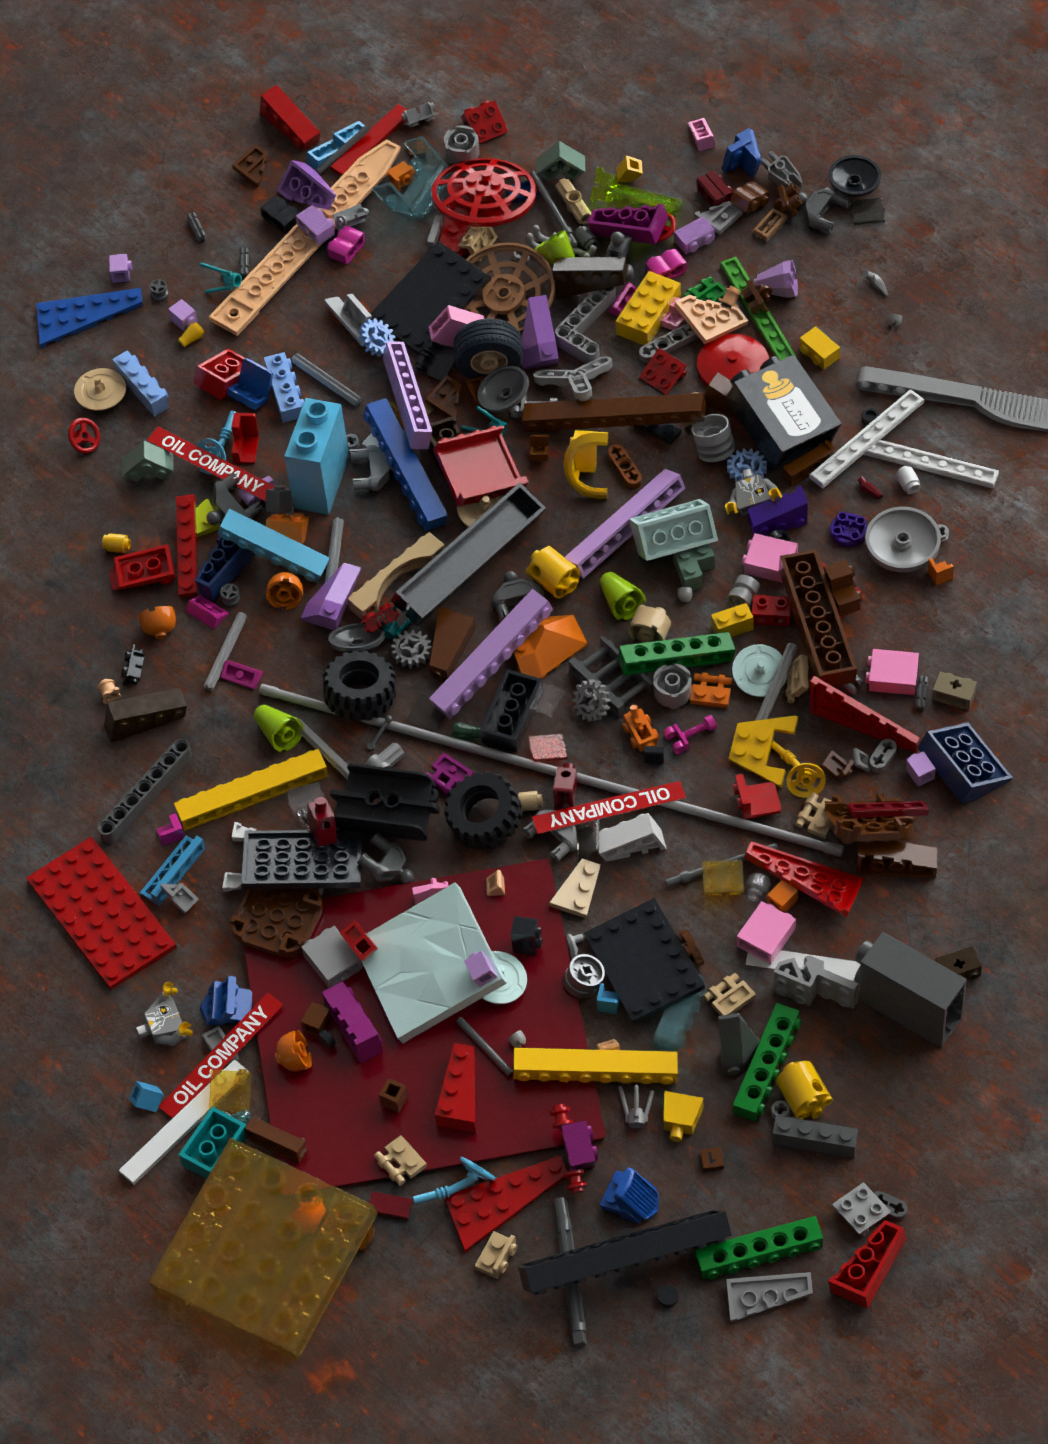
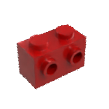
M754 595L752 607L753 624L790 627L791 605L788 597Z

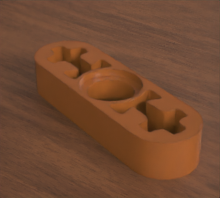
M618 444L610 446L608 458L626 486L630 489L639 488L642 484L641 473L625 449ZM614 452H616L617 454L620 455V459H619V460H618V456H617L616 454H613ZM622 464H628L630 466L628 469L620 468Z

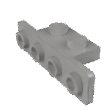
M348 294L345 302L339 297L325 299L324 304L361 345L363 341L358 340L361 336L358 331L367 320H371L372 315L353 294Z

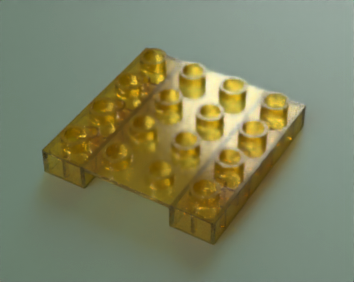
M230 1138L150 1278L149 1283L154 1290L190 1307L193 1304L258 1336L262 1343L298 1360L378 1213L374 1205Z

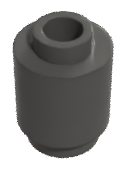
M580 226L575 230L574 237L583 250L589 251L591 245L597 248V238L587 226Z

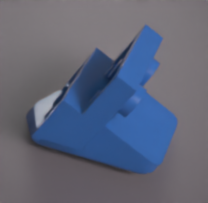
M748 128L737 134L734 144L727 147L721 168L725 174L731 170H736L739 166L750 177H754L757 174L761 155L752 129Z
M228 976L223 982L214 981L208 987V993L200 1006V1011L206 1025L239 1023L251 1010L252 992L248 989L238 988L236 977Z
M627 1167L625 1172L616 1170L602 1198L600 1208L619 1214L621 1219L640 1224L642 1220L646 1221L658 1212L659 1194L657 1189L648 1180L643 1178L634 1169Z

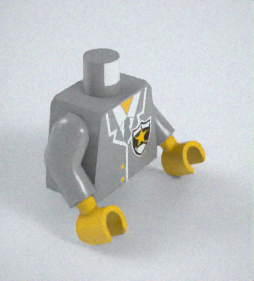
M746 469L742 471L743 479L735 483L736 488L733 489L729 502L725 504L727 515H729L731 511L738 513V508L740 514L744 516L748 514L749 508L767 500L774 502V498L778 496L782 498V495L777 486L769 479H763L760 474L754 476L752 469Z
M164 983L163 992L144 1013L147 1023L136 1027L140 1038L152 1034L155 1044L175 1046L182 1039L193 1034L192 1030L188 1029L191 1027V1024L182 1022L173 997L170 998V995H176L178 992L177 988L172 987L174 983Z

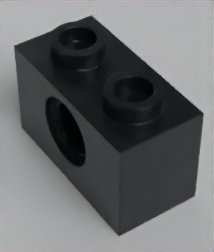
M514 916L511 929L513 953L537 955L538 948L541 949L543 937H541L542 927H539L538 919Z

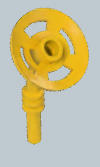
M773 740L771 748L788 765L793 766L786 780L790 792L801 798H809L812 793L819 794L826 783L823 770L811 763L801 764L792 752L785 750ZM797 770L796 779L791 781L792 775ZM816 778H820L819 785L814 788L813 784ZM797 786L801 789H807L808 791H800L795 787Z

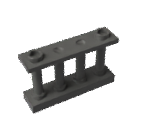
M601 636V648L583 662H579L575 657L569 660V672L580 682L591 679L600 681L602 677L618 665L620 666L617 659L619 650L611 640ZM605 654H608L613 659L596 673H591L587 670L590 665ZM643 673L625 676L622 674L609 685H605L606 688L604 690L610 693L607 695V699H611V702H607V705L610 707L609 710L619 719L625 715V703L640 691L645 689L650 695L654 693L652 678ZM631 677L638 683L621 697H616L612 693L613 690Z

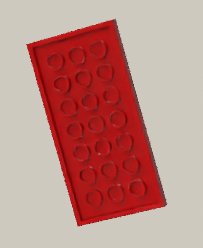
M92 836L26 877L27 882L110 990L177 948L173 939Z

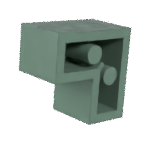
M558 141L536 158V174L551 181L562 173L574 181L585 173V156Z
M146 441L140 443L122 458V476L138 482L147 474L163 480L174 471L173 453Z
M710 543L673 553L674 566L682 586L690 587L692 591L703 588L702 572L715 568V555Z

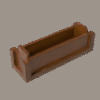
M827 440L824 443H820V446L790 464L783 465L784 475H782V478L791 487L809 477V474L836 452V449Z
M253 1116L245 1127L248 1141L296 1163H300L308 1152L305 1148V1138L300 1139L263 1122L261 1118L257 1119Z

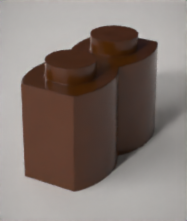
M752 181L744 187L741 186L735 189L730 202L744 212L750 213L757 208L767 205L770 192Z

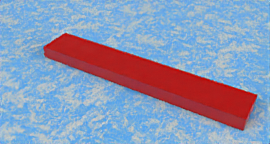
M397 104L367 134L330 166L331 170L342 176L359 157L385 141L406 121H403L401 114L408 109Z

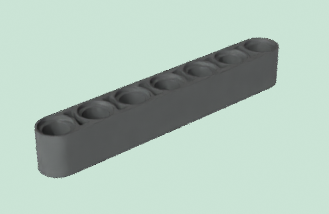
M176 740L100 822L98 831L103 843H115L191 760L192 753L187 740Z

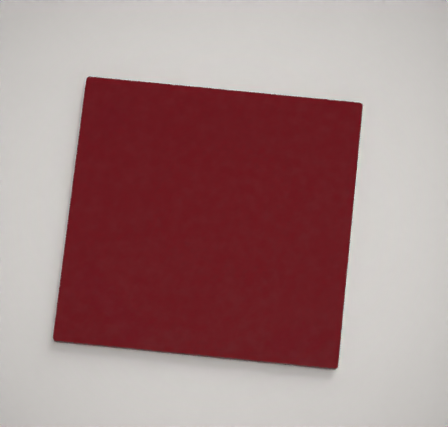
M549 859L436 878L437 882L443 883L446 881L449 886L456 882L461 888L491 951L508 953L520 961L527 975V984L523 994L515 1001L507 1004H494L481 998L402 1043L397 1038L362 963L363 969L343 982L347 988L350 987L355 995L354 999L361 1004L365 1015L370 1019L383 1042L380 1045L382 1053L362 1063L357 1059L332 1015V1019L325 1029L335 1040V1045L330 1050L320 1043L317 1036L303 1031L301 1020L311 1002L325 1005L322 992L329 989L304 958L303 952L297 958L291 959L279 957L244 945L253 1007L267 992L284 1004L257 1032L270 1124L300 1139L305 1138V1148L308 1151L300 1163L275 1153L280 1191L283 1197L390 1178L389 1173L377 1164L378 1161L374 1158V1154L380 1151L384 1156L388 1155L385 1147L400 1135L426 1162L427 1167L421 1172L463 1165L460 1160L461 1156L473 1163L565 1147L561 1133L562 1130L552 1127L556 1121L555 1117L549 1114L553 1110L552 1107L559 1104H564L565 1107L570 1108V1111L566 1114L567 1118L572 1120L573 1123L586 1121L587 1126L591 1125L594 1136L593 1141L605 1139L606 1134L595 1081L587 1083L580 1081L561 1082L559 1080H549L546 1082L540 1080L520 1081L513 1079V1075L507 1077L456 1023L462 1017L512 1070L515 1047L510 1044L508 1039L519 1030L526 1037L525 1045L521 1044V1048L588 1050L578 998L567 992L562 981L563 975L570 964V957L560 910L548 906L556 894ZM500 870L504 877L505 895L488 896L486 878L495 871ZM431 880L322 898L323 912L310 939H314L323 930L333 926L341 932L354 920L367 934L417 905L414 901L412 888L431 884ZM514 916L538 919V925L542 927L541 937H543L541 949L538 948L536 956L513 953L511 929ZM298 1030L308 1043L305 1049L307 1054L311 1052L312 1066L302 1071L293 1072L284 1068L282 1064L277 1063L275 1053L277 1052L276 1047L279 1039L291 1031ZM454 1043L474 1046L476 1059V1133L436 1126L435 1112ZM388 1078L407 1087L408 1098L400 1113L382 1107L380 1104L379 1093ZM395 1161L391 1163L395 1169L400 1167Z

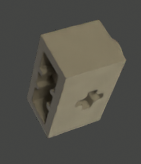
M940 672L933 688L932 700L970 710L976 693L977 682L969 678L954 676L951 673Z

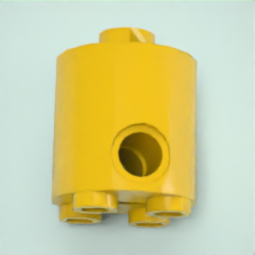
M547 546L541 551L536 550L531 555L532 561L525 571L526 575L556 598H562L575 590L580 576V569L551 546Z
M797 1061L787 1064L776 1079L777 1086L797 1119H804L810 1116L817 1118L823 1113L822 1110L833 1101L810 1061Z

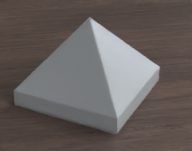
M854 748L852 756L854 763L852 766L869 772L868 755Z

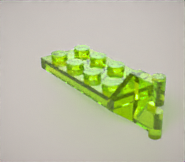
M602 167L596 168L594 182L599 183V187H592L591 202L596 203L597 200L610 203L613 198L619 200L626 198L631 203L639 204L642 202L649 205V207L663 204L666 212L677 211V209L683 207L684 200L618 184L616 174L604 172Z

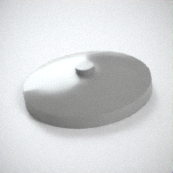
M894 507L882 511L871 520L865 535L866 549L870 557L881 567L895 572H912L924 568L928 565V559H935L941 543L939 527L932 517L921 510L911 507Z

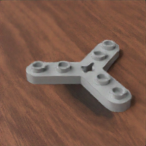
M604 356L575 370H539L533 374L534 382L540 386L555 384L556 386L569 385L576 399L586 401L592 396V387L588 380L596 378L601 373L608 372L613 364L610 357Z

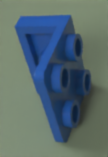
M245 358L242 361L239 382L227 389V395L256 410L268 403L273 372Z

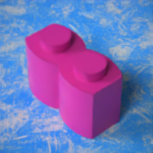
M347 225L340 229L337 237L330 241L327 246L329 257L346 265L350 263L365 243L364 233Z
M676 249L665 251L661 256L650 258L645 263V271L647 273L651 271L671 279L687 271V262Z

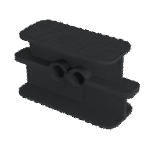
M350 763L347 765L349 776L345 791L331 790L330 792L331 798L337 801L334 812L337 828L340 830L362 829L364 834L373 835L378 832L380 835L418 841L427 840L426 829L430 813L439 814L440 812L438 804L428 802L431 789L435 788V783L429 775L418 771ZM379 798V800L376 803H372L373 800ZM393 801H398L395 805L391 806Z

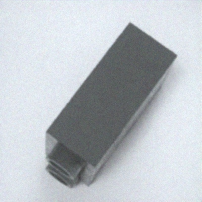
M884 932L880 934L874 944L866 940L855 957V961L860 964L854 977V981L860 984L859 1001L942 1048L963 1019L967 979Z

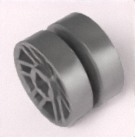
M588 954L577 955L572 959L563 975L564 988L574 997L589 998L595 994L604 979L605 970L597 958Z

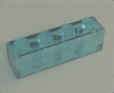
M699 975L705 984V977ZM705 985L706 989L665 1009L654 1035V1046L671 1052H678L679 1047L684 1046L686 1041L685 1033L692 1027V1016L694 1013L697 1014L699 1010V999L701 996L704 997L707 985Z

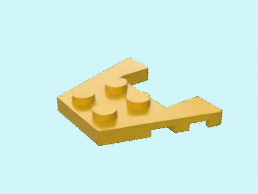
M798 716L737 723L729 761L782 788L786 773L785 769L769 767L767 762L775 732L795 735L799 720Z

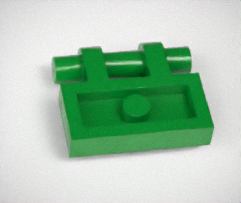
M709 276L706 279L700 280L699 284L695 287L687 289V292L682 297L692 295L702 301L708 299L721 302L718 299H723L726 290L718 281L713 283V278Z

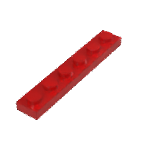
M194 494L176 496L178 594L180 598L198 595V588L195 582L198 575L196 497Z

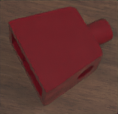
M564 763L563 767L557 768L553 787L554 810L575 806L578 782L577 770L572 763Z
M317 797L315 802L307 804V824L318 847L336 843L337 834L335 817L326 798Z

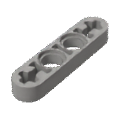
M687 323L642 346L639 350V358L642 362L649 363L659 348V344H666L667 347L662 350L670 353L699 337ZM675 336H681L682 340L675 341L673 338Z

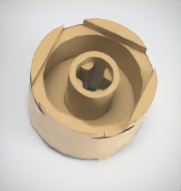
M639 605L628 628V634L634 641L638 639L641 643L665 640L671 626V621L663 608Z

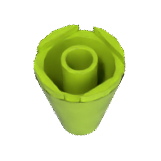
M565 230L549 237L550 239L543 241L535 248L536 251L544 256L552 268L555 258L575 257Z
M613 572L602 575L599 583L613 616L618 620L633 618L639 605L646 602L645 594L642 590Z
M261 705L255 710L254 719L272 747L278 752H282L281 750L284 749L286 751L291 750L301 740L302 735L300 733L301 729L304 730V726L298 718L267 705Z

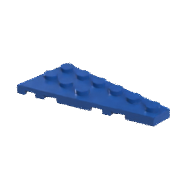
M141 288L36 303L41 349L50 342L61 341L64 336L69 334L75 335L98 325V322L102 320H111L114 315L119 313L125 314L143 306Z

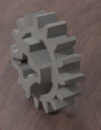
M414 630L409 634L407 631H404L403 636L398 634V639H393V645H391L392 657L395 658L397 664L401 662L402 667H405L406 664L409 665V669L412 668V665H416L418 668L419 663L425 665V659L431 658V640H428V635L422 636V631H419L417 634Z
M594 679L582 681L581 685L576 686L578 691L573 692L576 698L572 699L573 702H576L573 708L579 710L577 715H582V720H601V716L607 715L605 710L610 709L607 705V702H611V699H607V695L610 693L604 691L605 685L600 686L601 681H595Z

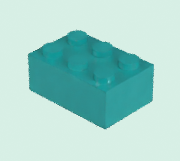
M212 1106L178 1154L181 1166L216 1184L246 1141L245 1127L247 1125Z

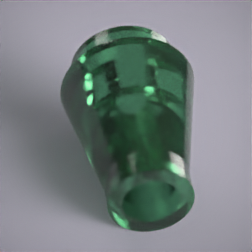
M462 721L453 723L452 737L457 739L479 738L480 727Z

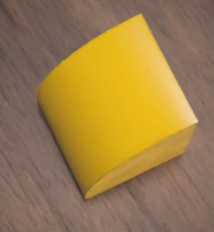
M625 156L616 168L617 181L631 182L638 179L643 174L642 161Z

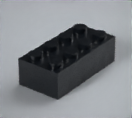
M506 669L480 728L481 743L518 752L544 692L543 680L541 678Z

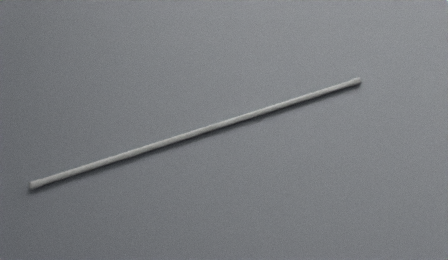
M263 683L259 688L260 695L274 699L278 698L335 714V712L330 711L324 701L284 691ZM373 717L370 721L361 720V722L382 727L385 719ZM395 721L388 723L385 728L556 776L558 767ZM577 773V782L620 795L639 791L635 788ZM675 800L659 804V806L820 850L837 857H842L844 852V846L820 841Z

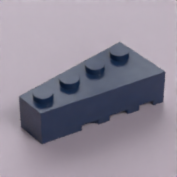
M219 535L216 546L209 553V559L207 562H204L195 579L200 595L215 601L220 595L221 588L231 583L253 558L255 553L249 549L239 547L237 543L231 540H224Z

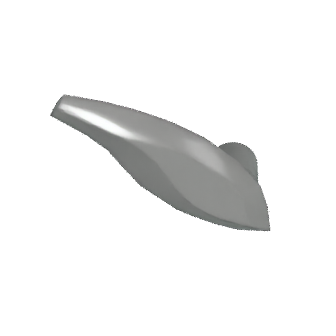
M867 270L864 271L863 277L869 279L876 289L881 291L885 297H888V292L882 279L875 273Z
M568 933L567 947L571 959L578 955L576 943L584 941L582 934L572 936Z

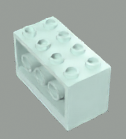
M701 499L629 519L637 553L646 561L718 541L710 505Z

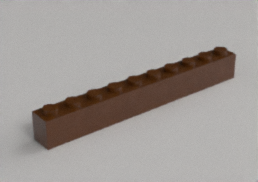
M703 393L590 399L586 401L524 403L522 422L526 432L704 422L706 402Z

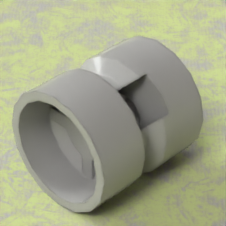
M739 575L733 586L734 588L731 589L727 597V601L733 607L747 603L748 607H750L753 596L757 594L760 588L758 581L748 575Z

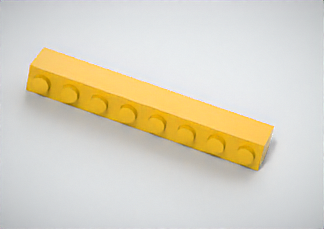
M319 749L308 751L303 755L289 758L287 761L273 764L260 771H254L250 775L236 778L226 784L217 785L210 790L201 791L194 796L182 798L174 803L176 813L183 830L186 831L329 777L327 766Z
M514 1048L513 1079L520 1081L540 1080L546 1082L549 1080H559L561 1082L580 1081L584 1083L600 1081L602 1083L621 1082L625 1084L641 1082L643 1084L662 1083L665 1085L676 1083L677 1052Z

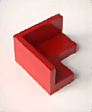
M234 413L232 421L234 440L231 452L233 463L255 464L260 436L256 414Z

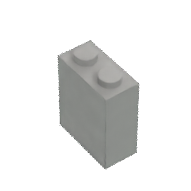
M335 926L323 930L319 936L306 941L301 946L304 958L328 988L343 982L363 969L362 961Z

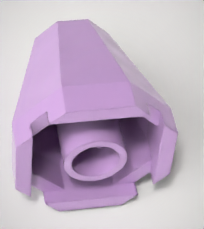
M793 260L784 261L758 274L757 278L754 279L756 289H759L758 286L763 284L764 286L768 285L771 287V295L787 298L796 297L798 295V282L794 275L796 274Z

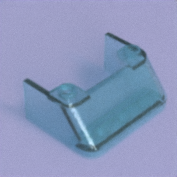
M423 136L404 142L405 146L414 155L411 160V166L416 174V177L405 193L402 195L391 182L372 188L390 210L414 219L424 218L434 205L432 201L433 183L436 177L449 167ZM452 172L447 174L441 180L449 179L452 176ZM446 185L437 186L438 197Z

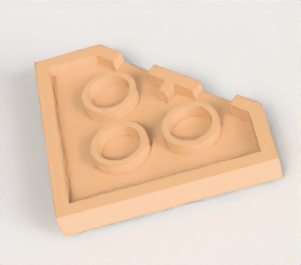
M692 295L683 297L674 303V307L704 344L747 325L749 321L738 307L731 306L729 308L721 306L719 302L708 299L706 301L698 300L696 296Z

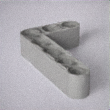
M616 286L592 291L555 329L556 345L586 364L600 357L599 345L582 334L615 301Z

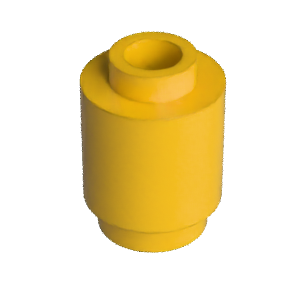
M109 533L103 536L102 548L108 552L126 553L130 549L131 540L128 539L127 535Z

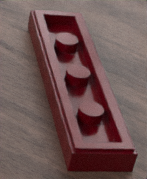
M923 801L847 804V811L851 818L929 815V809Z

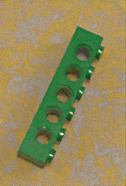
M725 632L627 644L619 647L617 659L623 676L655 672L666 664L667 666L680 664L684 667L733 662L735 647L730 633Z
M776 1003L733 1103L734 1115L754 1122L757 1121L759 1115H763L766 1107L764 1102L766 1098H770L773 1091L771 1085L780 1074V1070H778L780 1064L784 1065L786 1061L787 1048L792 1047L795 1038L793 1036L794 1031H798L802 1019H799V1010ZM781 1027L787 1028L786 1030H779ZM773 1044H778V1045H780V1046H779V1047H772L771 1045H773ZM771 1061L772 1064H765L764 1062ZM764 1078L765 1081L760 1082L757 1079ZM756 1095L758 1098L752 1099L750 1096Z
M813 1216L696 1249L695 1259L702 1280L706 1278L715 1279L721 1274H733L747 1267L755 1268L761 1263H774L783 1257H795L805 1251H817L820 1247H823V1236L817 1218ZM801 1236L805 1239L802 1241H798L795 1238ZM776 1242H783L784 1245H783V1246H776L775 1243H776ZM761 1247L765 1250L762 1252H757L754 1249ZM736 1253H743L744 1256H743V1257H736L735 1254H736ZM717 1258H721L724 1261L721 1263H717L714 1260Z

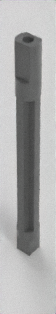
M559 1197L554 1202L560 1252L562 1253L573 1250L575 1247L568 1202L564 1197ZM569 1282L566 1283L567 1287L565 1289L574 1345L578 1348L587 1345L586 1326L580 1283Z

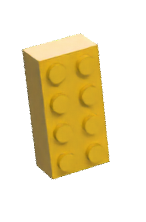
M648 271L617 318L616 335L642 345L651 342L661 328L662 319L670 311V305L677 297H681V283Z

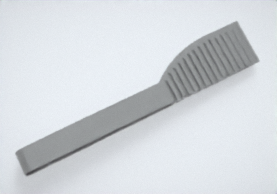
M865 366L860 368L856 385L863 391L903 396L911 389L924 400L972 406L985 416L1002 424L1048 432V399L1023 396L1022 394L1017 395V393L1012 394V392L1007 393V391L1002 392L996 389L992 391L991 388L987 390L985 387L982 389L980 386Z

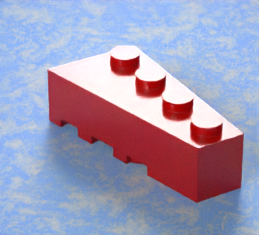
M275 85L261 95L260 114L290 139L296 147L304 152L319 141L320 131L278 85Z
M458 1043L453 1045L435 1112L436 1126L476 1133V1059L474 1046Z
M884 1220L868 1237L867 1242L854 1252V1256L840 1267V1271L828 1280L830 1292L865 1308H869L906 1241L904 1228Z

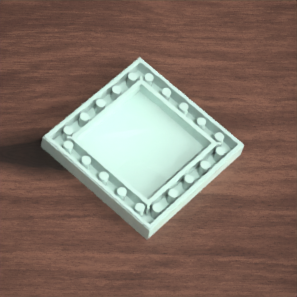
M456 882L367 933L378 947V950L362 963L393 1030L402 1043L507 984L472 910ZM480 951L488 957L497 975V978L481 987L473 981L464 962L471 954Z

